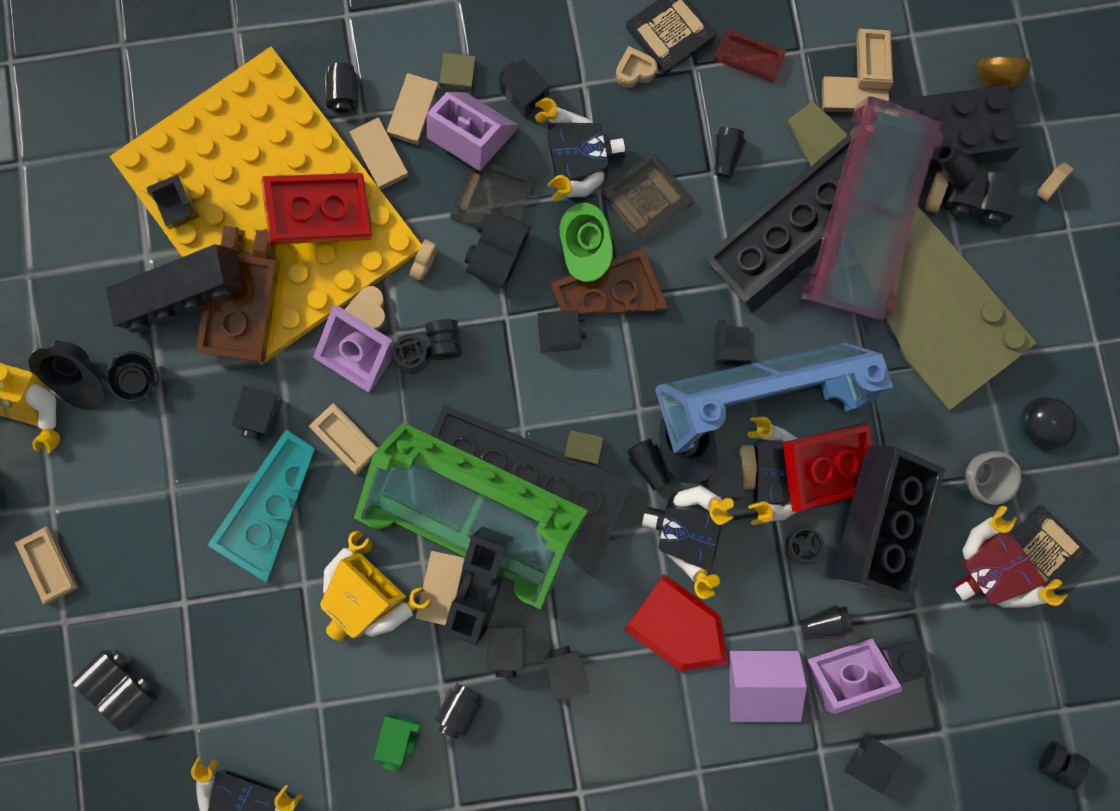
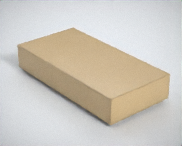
M858 29L856 35L858 88L890 90L893 84L891 31Z
M407 73L386 131L388 136L419 145L427 122V113L432 108L439 88L438 82Z
M824 77L822 80L823 112L872 113L878 102L889 100V89L858 88V78Z
M379 117L349 131L380 190L409 177Z
M334 403L309 425L320 439L356 475L372 461L373 454L378 449Z
M46 526L15 542L43 604H49L79 588L51 527Z
M431 551L423 584L424 591L421 593L419 605L424 604L430 598L432 603L425 610H417L415 619L442 625L446 624L451 603L458 594L465 558Z

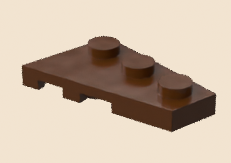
M643 248L612 259L610 268L602 277L595 281L583 282L570 275L550 283L559 310L578 309L579 316L663 312L668 310Z

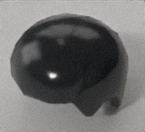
M131 350L113 357L106 370L105 381L107 382L109 392L118 401L136 404L148 400L154 394L158 387L159 374L156 364L146 354Z
M1041 397L1030 401L1022 411L1021 416L1024 419L1025 428L1024 434L1037 447L1054 450L1066 446L1076 433L1077 422L1075 413L1068 404L1060 399Z

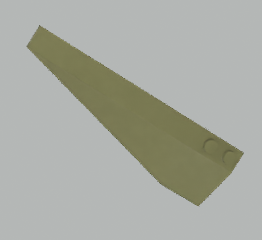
M813 101L787 120V124L810 166L847 136ZM901 188L843 236L863 277H866L872 289L871 293L876 304L880 305L887 319L886 324L891 334L895 335L901 347L899 350L904 360L947 411L963 401L1037 343L950 241Z

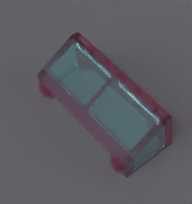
M868 96L855 106L851 122H855L858 126L851 129V142L815 267L811 268L810 273L816 275V277H811L809 284H804L800 299L884 321L885 315L889 316L893 309L895 297L891 296L932 153L938 151L943 133L939 132L942 122L886 100Z

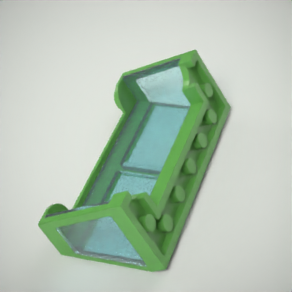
M403 422L374 452L354 518L373 529L387 528L394 522L464 557L466 556L471 535L481 526L515 537L503 576L515 581L514 593L522 602L541 609L556 582L588 510Z

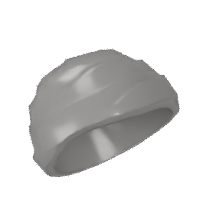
M1000 451L979 454L971 460L965 471L966 483L971 494L976 500L985 504L998 505L1010 500L1018 491L1022 479L1021 469L1013 456Z

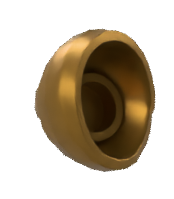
M982 58L976 64L977 76L984 87L1008 85L1009 91L1016 89L1025 81L1031 68L1030 60L1020 58Z

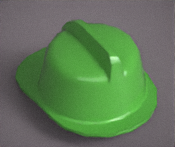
M589 203L575 204L565 212L559 227L565 262L569 273L577 280L583 282L595 281L606 273L613 259L612 228L603 212L595 205Z

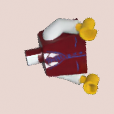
M999 507L993 517L988 518L971 530L962 550L964 557L961 559L969 575L952 585L964 602L980 592L985 595L991 605L997 604L1002 608L1032 607L1045 603L1058 606L1068 597V594L1059 596L1053 592V589L1058 588L1062 584L1059 579L1051 581L1046 587L1042 586L1046 583L1010 532L1017 521V517H1014L1011 521H1006L1001 517L1007 510V507Z

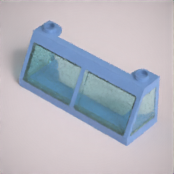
M841 343L661 384L655 388L673 451L676 454L691 450L694 447V442L703 434L718 429L725 421V407L821 385L825 400L832 398L840 400L845 404V412H850L863 408L893 388V384L881 353L848 343Z

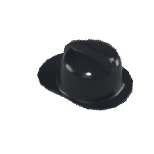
M56 340L50 347L39 348L32 352L28 359L31 372L64 401L73 407L83 410H91L101 405L104 400V388L99 378L90 370V358L80 346Z
M663 417L660 422L659 435L667 470L675 478L685 483L696 484L706 481L713 475L718 465V452L714 431L702 433L693 441L694 447L691 450L674 454Z

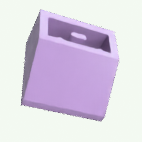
M446 92L427 113V138L479 171L482 170L518 129V124L466 92Z

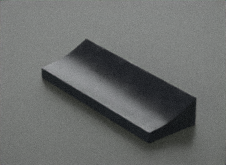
M858 126L704 258L748 310L753 313L904 186L906 180L903 168Z

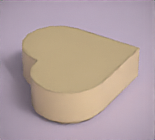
M628 46L617 66L616 81L625 88H632L638 82L648 83L656 76L657 63L651 56Z
M1066 162L1061 163L1040 187L1037 196L1047 202L1072 174L1074 168Z
M942 170L937 171L924 208L926 211L936 214L948 186V181Z
M427 239L423 241L409 276L419 281L425 278L438 253L437 244Z
M374 286L364 287L345 308V311L375 330H380L386 322V315L382 309L384 297L382 292Z
M741 445L739 456H741L743 487L744 490H754L757 469L755 449L753 445Z

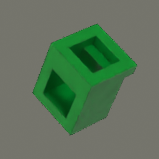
M390 714L385 716L374 755L375 760L382 761V768L397 772L402 771L406 758L412 759L415 752L417 738L412 737L413 731H420L422 723Z

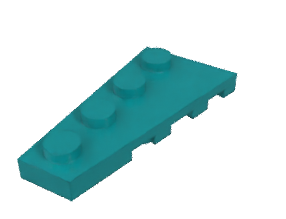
M285 430L208 546L267 583L315 448L288 430Z

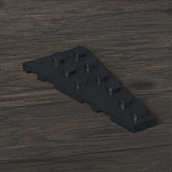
M443 405L431 436L588 510L567 555L594 578L633 482L583 461L567 458L561 452ZM518 512L537 529L538 521Z

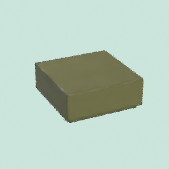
M443 53L439 81L440 87L472 91L476 56Z
M570 430L564 456L598 464L603 437Z

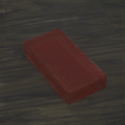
M726 28L714 60L774 83L786 50Z

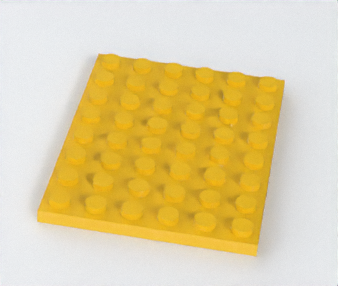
M272 46L109 156L182 257L214 244L221 245L224 226L237 227L239 230H244V248L241 252L253 253L256 230L268 231L261 185L262 176L363 173L372 231L370 240L276 245V252L273 256L278 257L277 261L280 262L266 358L265 362H259L261 365L328 319L334 305L343 308L363 288L374 286L415 257L421 246L419 240ZM178 174L188 187L200 217L169 230L163 221L156 202L149 195L146 188Z

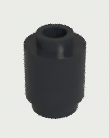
M348 63L331 64L328 67V72L325 74L326 106L333 110L335 114L347 115L359 106L358 75L354 71V66Z
M456 683L453 690L449 689L435 718V721L440 723L438 730L454 739H457L459 733L466 736L481 706L478 702L482 695Z

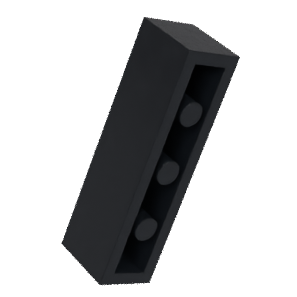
M214 244L106 287L113 326L126 328L131 333H138L148 330L150 328L149 325L153 323L173 321L179 313L199 311L204 308L203 304L228 300L232 297V293L244 289L236 250Z

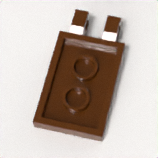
M224 226L221 246L236 250L244 289L232 293V297L228 300L211 301L203 304L204 308L201 313L196 352L265 362L280 262L277 261L278 257L273 256L276 252V245H269L268 231L256 230L253 253L241 252L244 248L245 231L239 230L237 227Z

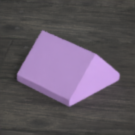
M334 305L313 358L369 393L394 358V342L344 309Z
M873 638L807 659L825 712L836 714L902 692L900 683Z
M729 651L731 722H801L807 687L799 651Z

